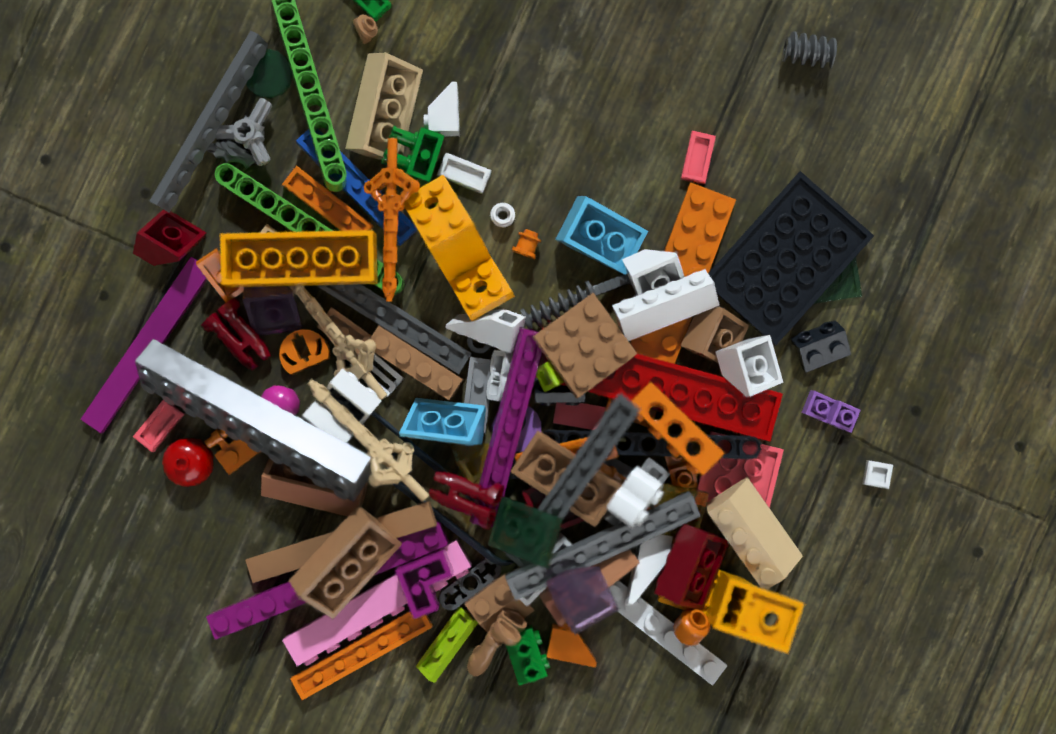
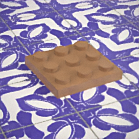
M594 293L532 337L576 399L637 354Z

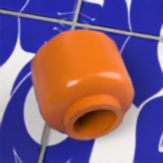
M694 608L683 611L673 625L676 638L688 646L699 644L710 630V623L706 614Z

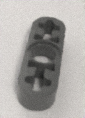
M484 558L472 567L468 574L456 579L443 589L439 598L441 606L447 610L458 608L498 578L502 567L496 565L495 574L491 572L485 574L483 578L486 581L483 583L480 575L474 571L479 569V572L482 573L486 569L485 563L494 564L487 558ZM469 576L476 578L478 586L474 590L466 589L463 584L465 578ZM459 584L461 591L467 596L463 597L462 593H460L455 598V604L452 602L446 603V593L454 594L458 591L455 585Z

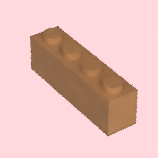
M380 326L377 327L370 338L376 344V354L448 400L453 398L464 381L453 372Z

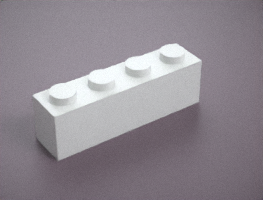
M702 270L612 306L620 331L630 341L719 306L713 280L706 270Z

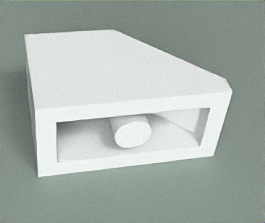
M451 82L428 106V115H424V128L445 136H460L457 82Z

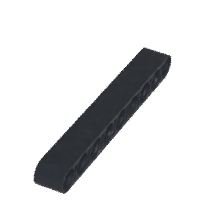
M546 430L542 433L544 435H554L556 442L560 444L568 442V438L571 435H577L580 439L589 437L592 431ZM625 432L623 436L628 437L631 441V447L626 451L620 450L616 444L618 455L675 457L666 448L667 442L662 437L657 440L651 433ZM668 434L672 438L681 436V434ZM706 435L716 445L721 440L729 441L731 445L730 451L721 458L754 459L761 453V443L755 437ZM652 437L656 441V447L653 451L643 450L641 443L644 438ZM748 440L756 445V450L751 455L745 454L742 448L743 444ZM689 442L686 445V452L691 456L698 455L699 453L694 452L692 449L693 442Z

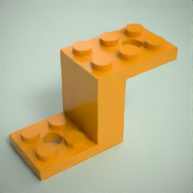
M441 175L422 186L417 193H412L410 198L404 203L405 208L470 320L474 321L515 297L490 256L473 221L445 176ZM438 203L435 208L428 209L431 204ZM487 286L485 291L476 293L479 287Z
M719 569L703 610L700 611L706 614L708 622L713 628L788 653L804 603L753 586L743 577ZM658 596V602L682 610L689 609V607L677 605L661 596ZM769 612L777 615V621L772 626L764 624V616Z

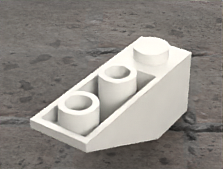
M506 309L491 310L471 321L467 314H459L446 324V328L459 335H465L480 343H486L501 351L511 353L515 349L520 327L524 328L525 316Z

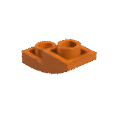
M664 456L675 493L698 486L696 476L684 466L687 461L683 457Z

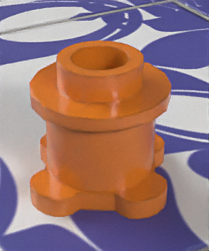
M525 229L524 233H518L520 236L516 247L513 246L512 250L517 254L535 260V250L538 243H541L542 240L538 238V233Z

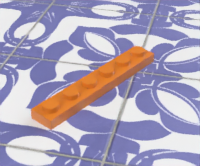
M410 610L295 674L290 680L301 700H304L431 629L433 625L427 614L414 619Z

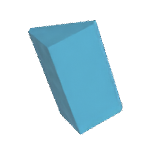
M415 398L399 434L402 437L467 445L482 444L486 407L484 405Z

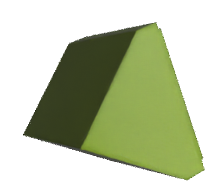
M549 361L538 367L536 376L545 392L564 383Z

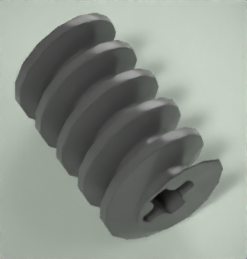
M792 31L784 43L782 62H785L787 57L791 56V62L794 64L797 58L800 57L801 65H804L807 59H810L811 67H814L818 60L820 61V68H824L825 64L829 62L831 70L837 53L836 38H830L827 43L826 37L821 36L817 42V36L814 34L808 39L807 34L802 33L798 38L797 32Z

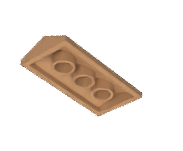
M537 430L512 468L511 473L545 495H548L575 457V454ZM598 470L570 511L596 527L607 511L608 504L623 485Z

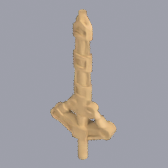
M289 286L293 293L298 295L305 305L304 307L335 346L333 354L337 358V370L334 371V377L341 369H344L346 372L353 373L358 380L363 379L369 388L375 391L380 400L387 397L388 394L370 373L374 369L375 342L371 339L367 341L354 340L351 335L344 336L324 312L318 301L305 289V286ZM356 349H359L360 351L358 356L355 352ZM345 359L352 364V366L347 367L345 364Z
M313 380L308 383L313 396L320 403L323 402L333 413L332 415L369 451L367 455L371 457V475L369 476L371 485L398 484L402 481L422 502L429 496L408 474L412 470V454L414 452V446L411 443L405 442L401 445L396 443L390 444L386 439L379 441L344 405H341L331 396L332 393L324 385ZM392 452L398 453L397 461L393 459ZM383 463L388 469L380 470L379 464Z

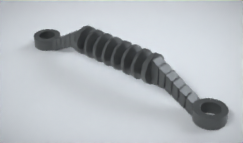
M628 274L618 276L595 286H591L590 282L586 281L585 290L583 291L577 285L575 295L568 289L567 298L558 293V302L549 297V306L539 301L540 310L530 305V314L521 309L522 316H525L524 327L527 326L529 330H533L532 323L535 322L541 328L542 319L551 324V315L558 319L560 311L566 313L570 307L573 308L592 293L597 297L627 284L632 286ZM468 337V346L475 353H485L491 347V345L486 344L483 348H476L473 345V338Z

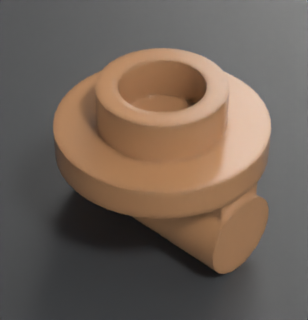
M360 15L352 21L363 44L370 42L378 32L376 22L367 15Z

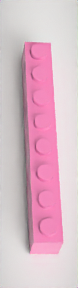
M458 538L451 541L448 546L430 553L433 554L445 549L454 570L453 576L432 584L435 592L447 586L448 579L454 576L456 579H459L469 573L468 568L471 567L472 563ZM395 573L353 597L334 619L324 614L287 635L282 641L296 666L302 663L306 666L319 659V653L325 650L327 654L340 647L339 642L345 638L351 641L362 634L360 630L369 625L370 629L381 624L383 622L382 617L391 613L392 616H395L405 609L403 605L407 604V600L397 574Z

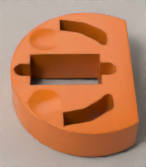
M306 329L297 330L289 334L282 342L279 353L283 368L291 375L329 360L331 355L330 347L325 338L317 332ZM297 333L305 339L311 354L308 356L309 361L300 357L294 342L297 339ZM321 339V343H322L321 354H320V355H317V354H318V351H319V343H318V340ZM284 354H287L297 364L294 366L290 364L284 357Z

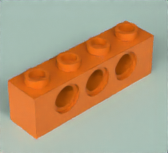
M651 382L631 401L641 408L636 419L639 422L644 420L651 426L648 431L657 440L662 437L669 444L666 448L676 458L679 455L687 461L684 466L693 475L696 476L699 473L703 476L725 454ZM651 408H661L664 416L660 420H653L649 416ZM672 424H676L681 427L682 434L678 438H672L668 435L667 428ZM689 442H695L700 446V453L698 455L691 456L686 452V445Z

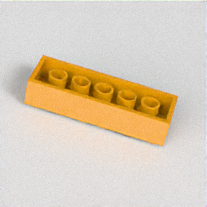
M373 230L220 234L221 285L226 287L378 284L377 234Z

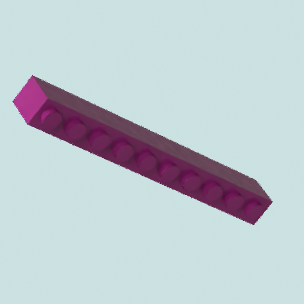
M436 521L437 525L397 538L402 545L374 575L448 546L450 542L443 524ZM288 581L216 610L207 615L206 619L216 640L307 602L299 598Z

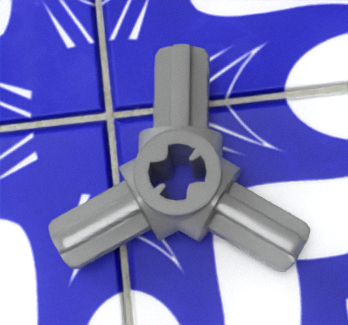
M260 98L249 117L245 116L244 119L236 121L234 125H221L215 138L217 140H235L236 143H242L244 148L250 149L257 165L263 166L268 164L271 158L263 144L265 140V127L262 124L270 112L272 104Z

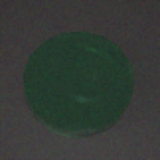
M266 49V53L255 67L252 77L246 82L248 89L256 96L265 99H272L284 94L290 87L293 78L287 58L278 51Z

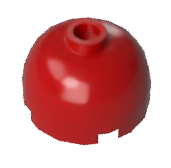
M179 439L169 445L164 452L162 460L163 471L167 478L176 485L185 487L199 485L207 480L213 472V452L200 439Z

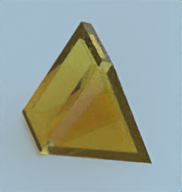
M450 442L456 463L463 476L471 482L480 479L490 444L467 445Z

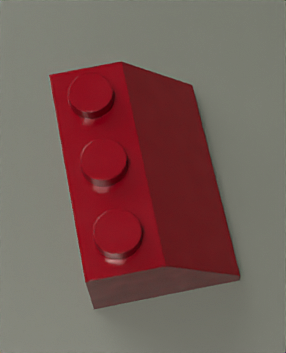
M683 524L676 533V541L672 551L667 555L665 568L657 580L655 594L677 605L703 610L729 542L725 538L695 526Z

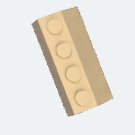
M370 53L367 55L345 149L380 160L384 158L383 154L388 147V138L391 135L390 132L393 125L409 131L423 69L388 53ZM398 144L397 153L403 155L405 146Z
M745 477L706 503L708 514L762 589L768 590L784 580L803 557L748 477Z

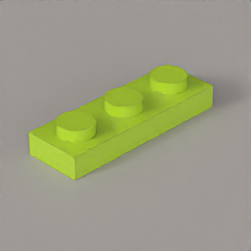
M460 606L457 608L416 665L417 669L429 681L433 683L437 681L477 626V620L466 609Z

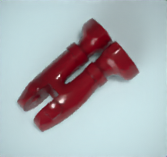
M235 297L222 305L217 311L230 323L233 330L241 337L242 342L224 325L222 318L217 313L210 315L200 326L206 332H215L217 338L223 342L233 357L245 368L253 372L258 365L248 354L249 351L254 349L264 361L271 357L257 332L245 322L242 316H238L237 310L240 307V301Z
M435 472L433 479L441 484L451 486L449 494L430 488L428 492L429 497L449 509L465 513V515L471 517L474 516L477 518L481 528L488 530L494 522L496 510L459 496V493L476 500L479 499L495 507L502 499L504 485L495 483L489 488H483L482 485L475 484L461 476L448 472Z

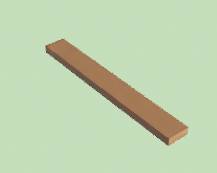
M430 501L376 518L396 538L437 525ZM333 532L246 559L252 583L300 569Z

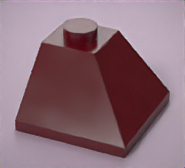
M162 210L137 232L133 254L153 266L179 262L206 236L207 232L171 211L168 213Z

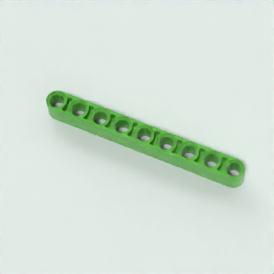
M271 0L324 183L330 191L339 192L345 188L347 183L346 169L295 0ZM286 15H290L293 17V19L289 21L283 20L282 18ZM291 38L300 39L298 43L289 42ZM299 60L307 62L304 66H298L295 63ZM304 83H312L314 85L311 89L302 87ZM313 105L321 107L317 112L309 110L310 106ZM319 128L328 130L325 135L315 133ZM325 151L335 153L332 158H324L322 156ZM339 174L342 176V179L333 182L329 179V176Z
M223 163L216 168L215 178L219 184L291 231L305 232V228L309 224H315V232L333 231L233 165ZM233 171L232 180L224 182L225 173ZM249 184H253V193L250 195H245V187ZM273 197L275 200L274 206L266 209L264 207L265 200ZM288 211H295L294 220L285 222V214ZM377 260L378 284L374 285L382 289L384 264ZM395 271V277L399 280L396 292L394 293V295H397L404 288V280Z

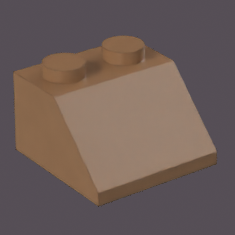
M717 306L694 315L681 346L719 365L715 351L742 342L749 325L724 308Z
M506 571L465 602V606L487 633L490 631L489 629L492 624L496 622L502 610H514L524 618L535 611L531 604L526 606L520 599L515 600L505 579V575L508 574Z

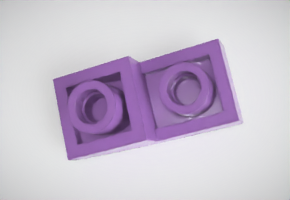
M810 390L801 413L852 433L861 410Z

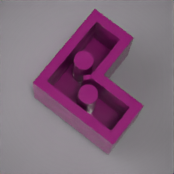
M445 549L402 565L395 571L414 619L438 610L440 606L432 584L449 578L454 574Z

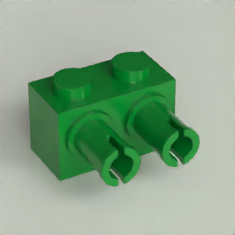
M393 125L389 138H397L398 144L407 146L410 150L407 156L397 153V169H402L422 186L428 184L431 180L445 135L423 127L417 132L411 133ZM386 149L383 154L384 158H382L381 164L387 165Z
M532 625L526 626L519 633L521 639L516 645H506L519 686L548 677L547 669L550 668L546 653L541 654L539 645L543 644L539 630L534 631Z

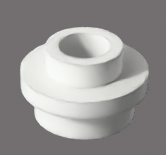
M498 203L491 210V220L498 227H508L515 219V211L507 203ZM502 211L508 214L504 220L498 217V214Z

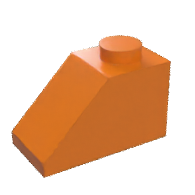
M567 622L561 626L559 624H552L546 652L547 658L596 668L595 656L578 630L572 628L573 624Z

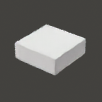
M867 460L863 484L889 489L893 465Z

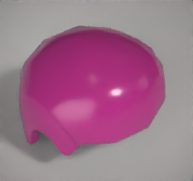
M274 385L266 389L261 395V398L294 416L299 411L300 400L295 391L290 388Z

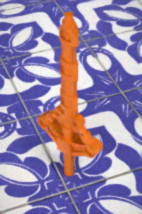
M388 138L387 168H382L378 174L364 184V191L367 194H371L374 200L378 202V209L384 211V278H382V290L388 302H392L397 289L395 269L397 263L398 211H403L405 201L410 198L412 193H417L420 189V183L417 180H414L402 169H397V138ZM397 185L404 189L400 195L397 194ZM387 187L386 194L382 195L380 190Z

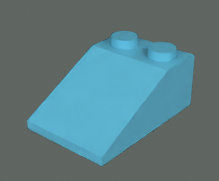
M577 196L555 240L626 275L627 272L622 259L638 252L648 231L587 196Z

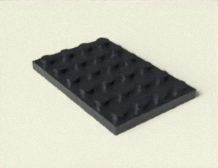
M800 171L708 274L714 282L717 296L761 335H770L772 344L776 346L874 235Z

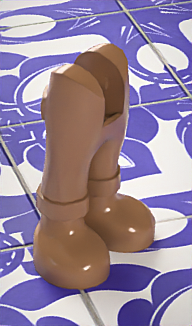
M510 609L502 610L496 622L490 627V631L487 633L482 644L476 646L469 657L467 669L471 675L479 676L486 671L492 662L497 648L502 643L513 646L520 641L521 636L519 633L527 626L526 620L521 614Z

